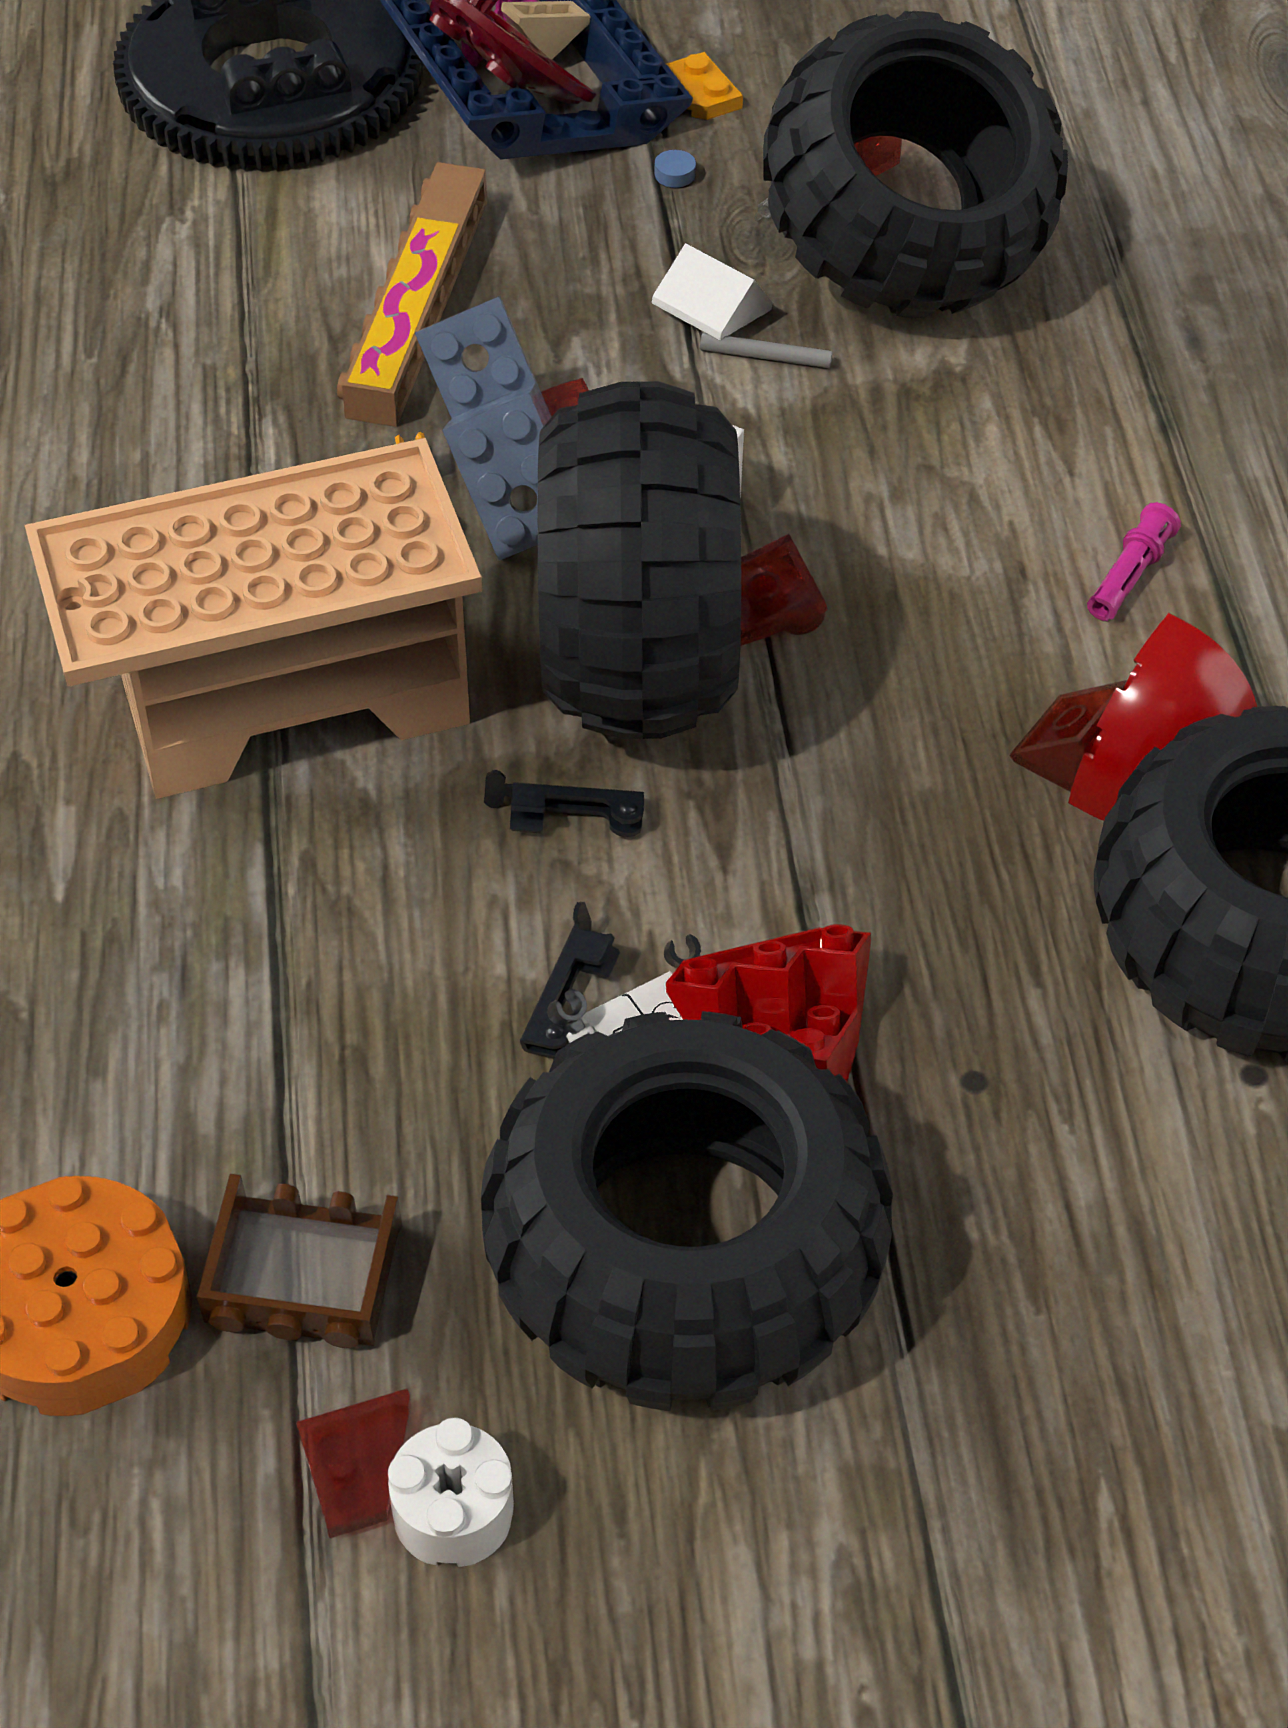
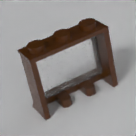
M230 1174L197 1294L204 1322L210 1323L213 1327L226 1332H239L243 1328L267 1331L270 1335L283 1340H297L304 1336L324 1339L327 1343L340 1348H354L358 1344L374 1346L398 1233L402 1228L398 1196L387 1195L382 1215L357 1212L354 1197L342 1191L332 1194L329 1208L301 1204L299 1190L289 1184H278L273 1200L246 1197L241 1175Z

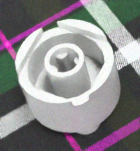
M448 1418L439 1425L431 1426L418 1432L404 1443L388 1469L389 1494L395 1530L404 1547L417 1559L438 1566L437 1562L457 1563L458 1567L469 1566L493 1554L508 1535L514 1507L511 1466L501 1445L488 1433L470 1426L468 1422L459 1418Z

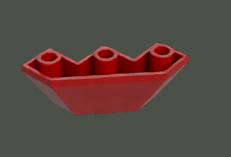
M834 924L824 928L819 927L683 960L666 981V993L683 1020H701L702 1011L741 1017L743 1029L760 1035L771 1029L776 1032L780 1031L812 1050L815 1065L818 1069H829L834 1076L840 1074L848 1082L859 1043L871 948V933L854 931L852 927L847 925Z

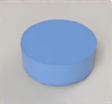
M682 150L664 151L655 159V178L660 184L667 187H684L695 179L696 160L690 153Z

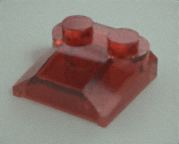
M790 534L741 557L740 646L782 631L793 635L807 634L822 624L826 611H828L827 605Z

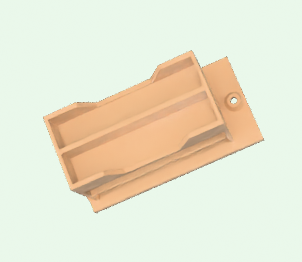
M426 438L25 525L67 687L122 675L123 685L156 799L228 782L250 736L367 708L400 740L470 724L462 596L482 592V577Z

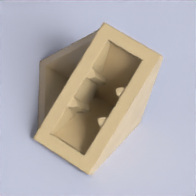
M573 1L502 2L501 11L506 21L534 43L551 60L589 25L591 17Z

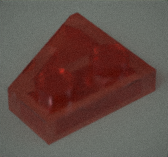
M408 1388L296 1422L329 1539L389 1520L391 1501L388 1469L405 1441L411 1411Z

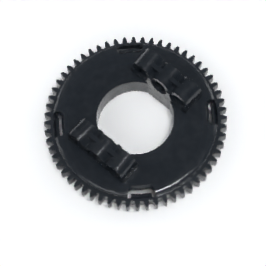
M151 0L152 6H141L142 14H133L134 22H127L125 24L126 31L120 32L121 41H116L117 50L114 51L115 60L113 61L118 95L125 112L129 114L132 122L137 123L138 129L142 132L145 131L148 138H156L158 145L164 146L167 144L171 152L180 149V153L184 158L194 154L197 162H201L205 158L209 159L212 166L218 162H224L228 169L233 164H240L243 170L248 165H257L259 170L265 165H273L275 170H277L278 165L289 164L293 168L294 163L304 162L308 166L310 160L317 158L324 162L326 156L331 154L338 158L341 150L344 149L352 153L355 144L358 143L366 146L368 137L373 139L379 138L380 130L387 132L390 130V123L396 124L399 121L400 115H404L407 112L408 106L413 103L414 96L418 94V86L421 84L423 74L422 60L380 0ZM275 39H289L308 44L303 51L298 52L289 47H277L270 50L262 59H255L247 54H238L224 63L221 68V74L211 67L220 55L233 47ZM390 74L395 75V84H388L382 93L374 99V96L369 92L378 84L382 77ZM189 114L201 120L216 123V135L188 124L182 125L178 123L177 117Z

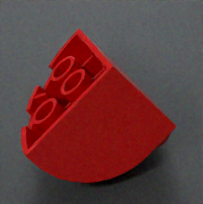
M1170 613L1161 621L1134 658V663L1137 665L1131 672L1124 691L1119 688L1115 689L1097 723V727L1102 730L1092 746L1091 753H1084L1074 779L1068 803L1103 821L1115 805L1120 788L1142 759L1154 747L1162 750L1175 738L1180 729L1194 722L1219 714L1238 717L1242 714L1243 710L1257 707L1250 684L1230 655L1204 632Z

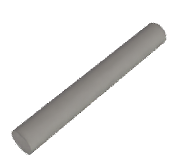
M704 332L700 342V350L828 369L831 367L833 351L732 336H725L723 339L718 340Z

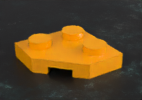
M705 52L691 54L685 58L666 63L693 98L691 106L687 108L692 110L691 117L709 120L742 109L743 95Z

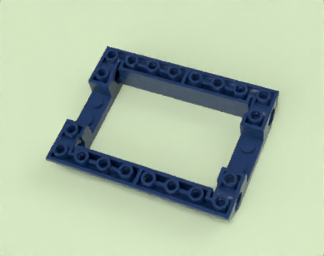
M380 0L467 127L500 160L648 144L691 106L692 96L617 0H539L540 2L573 1L591 16L589 25L571 43L602 83L597 111L581 110L577 113L557 115L546 114L529 89L513 88L506 91V94L491 95L487 86L452 37L429 20L433 13L425 0Z

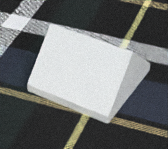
M686 243L652 297V304L718 340L723 339L725 336L732 334L769 312L773 304L754 279Z

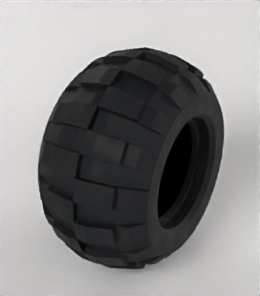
M904 11L896 19L889 14L881 16L876 14L859 19L838 31L834 40L827 37L809 50L794 66L791 75L784 83L774 102L763 144V180L771 181L768 208L778 232H782L785 238L793 239L797 245L795 258L813 277L818 279L823 276L828 277L834 283L844 288L841 297L868 309L875 302L888 306L890 312L896 314V316L908 318H925L938 309L941 311L950 309L952 314L964 311L995 295L997 290L1018 280L1038 257L1058 224L1061 200L1066 193L1068 150L1063 149V138L1060 137L1062 122L1048 91L1037 87L1032 79L1034 73L1031 70V66L1014 49L1007 51L988 37L990 32L967 21L960 24L944 21L939 13L925 11ZM891 136L913 142L928 150L946 166L956 180L961 196V210L928 207L896 193L871 172L858 154L854 144L870 137Z
M659 381L617 382L579 393L578 405L559 408L539 434L537 503L538 601L543 692L562 714L582 717V728L622 739H662L695 728L697 717L700 715L719 713L738 690L741 641V510L737 431L717 407L695 404L694 392Z
M1262 706L1243 710L1242 714L1238 717L1219 714L1194 722L1180 729L1175 738L1162 750L1154 747L1142 759L1120 788L1115 805L1105 817L1094 868V893L1102 924H1108L1106 935L1115 960L1127 979H1132L1138 989L1150 991L1153 1007L1185 1031L1197 1028L1217 1038V1047L1246 1056L1253 1055L1255 1050L1278 1052L1284 1061H1288V897L1267 891L1246 880L1234 871L1220 855V852L1238 849H1263L1288 854V708L1285 706Z
M702 1011L701 1020H669L666 1012L642 1014L625 1018L622 1031L609 1036L598 1031L593 1034L588 1032L572 1041L556 1053L549 1072H543L537 1081L530 1077L520 1089L500 1126V1139L496 1140L485 1164L481 1190L483 1243L486 1259L490 1263L498 1282L499 1296L506 1309L531 1341L539 1337L549 1346L550 1358L561 1370L591 1389L595 1385L601 1388L606 1383L625 1389L626 1397L629 1403L633 1405L671 1411L672 1399H706L711 1410H719L751 1403L758 1395L759 1386L769 1382H773L777 1386L783 1382L787 1386L792 1385L805 1377L832 1354L833 1343L841 1335L846 1337L859 1325L878 1292L880 1277L889 1253L892 1235L891 1205L893 1199L891 1176L878 1136H868L870 1123L862 1102L840 1074L834 1076L829 1069H818L816 1067L812 1050L780 1031L776 1032L771 1029L760 1035L743 1029L741 1017L723 1013ZM695 1154L718 1158L743 1167L761 1178L772 1188L778 1197L769 1212L756 1225L741 1235L718 1244L681 1247L656 1242L632 1231L612 1214L605 1205L597 1188L613 1173L635 1162L663 1155Z

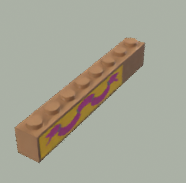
M437 162L431 177L424 179L419 205L414 204L411 209L408 231L401 232L396 259L391 258L389 260L385 285L378 286L373 313L365 316L360 343H354L352 346L350 367L347 373L342 372L338 380L337 396L339 399H343L345 419L397 427L425 358L415 332L433 325L441 319L487 205L486 169Z

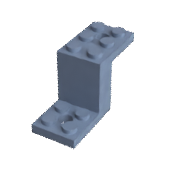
M498 296L416 331L415 335L452 418L442 431L497 558L500 561L538 545L537 504L529 511H521L513 506L510 495L515 487L526 485L536 492L538 503L539 434L541 429L550 420L551 414L501 296ZM479 344L487 350L489 361L484 369L472 370L465 365L463 352L467 346Z

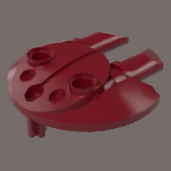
M432 0L430 3V9L433 14L429 20L447 35L458 42L462 40L488 62L486 68L510 87H518L524 90L527 87L541 96L553 97L567 104H579L581 101L591 103L597 94L547 57L534 43L491 9L498 0Z

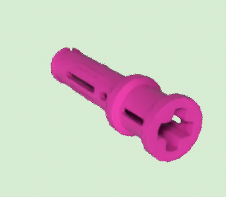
M1158 502L1149 503L1144 507L1140 514V523L1136 528L1129 530L1123 539L1122 554L1109 570L1097 591L1087 602V608L1095 618L1102 621H1108L1109 618L1111 620L1114 619L1123 601L1133 589L1145 568L1160 560L1164 553L1165 542L1167 539L1176 536L1181 527V520L1171 507Z

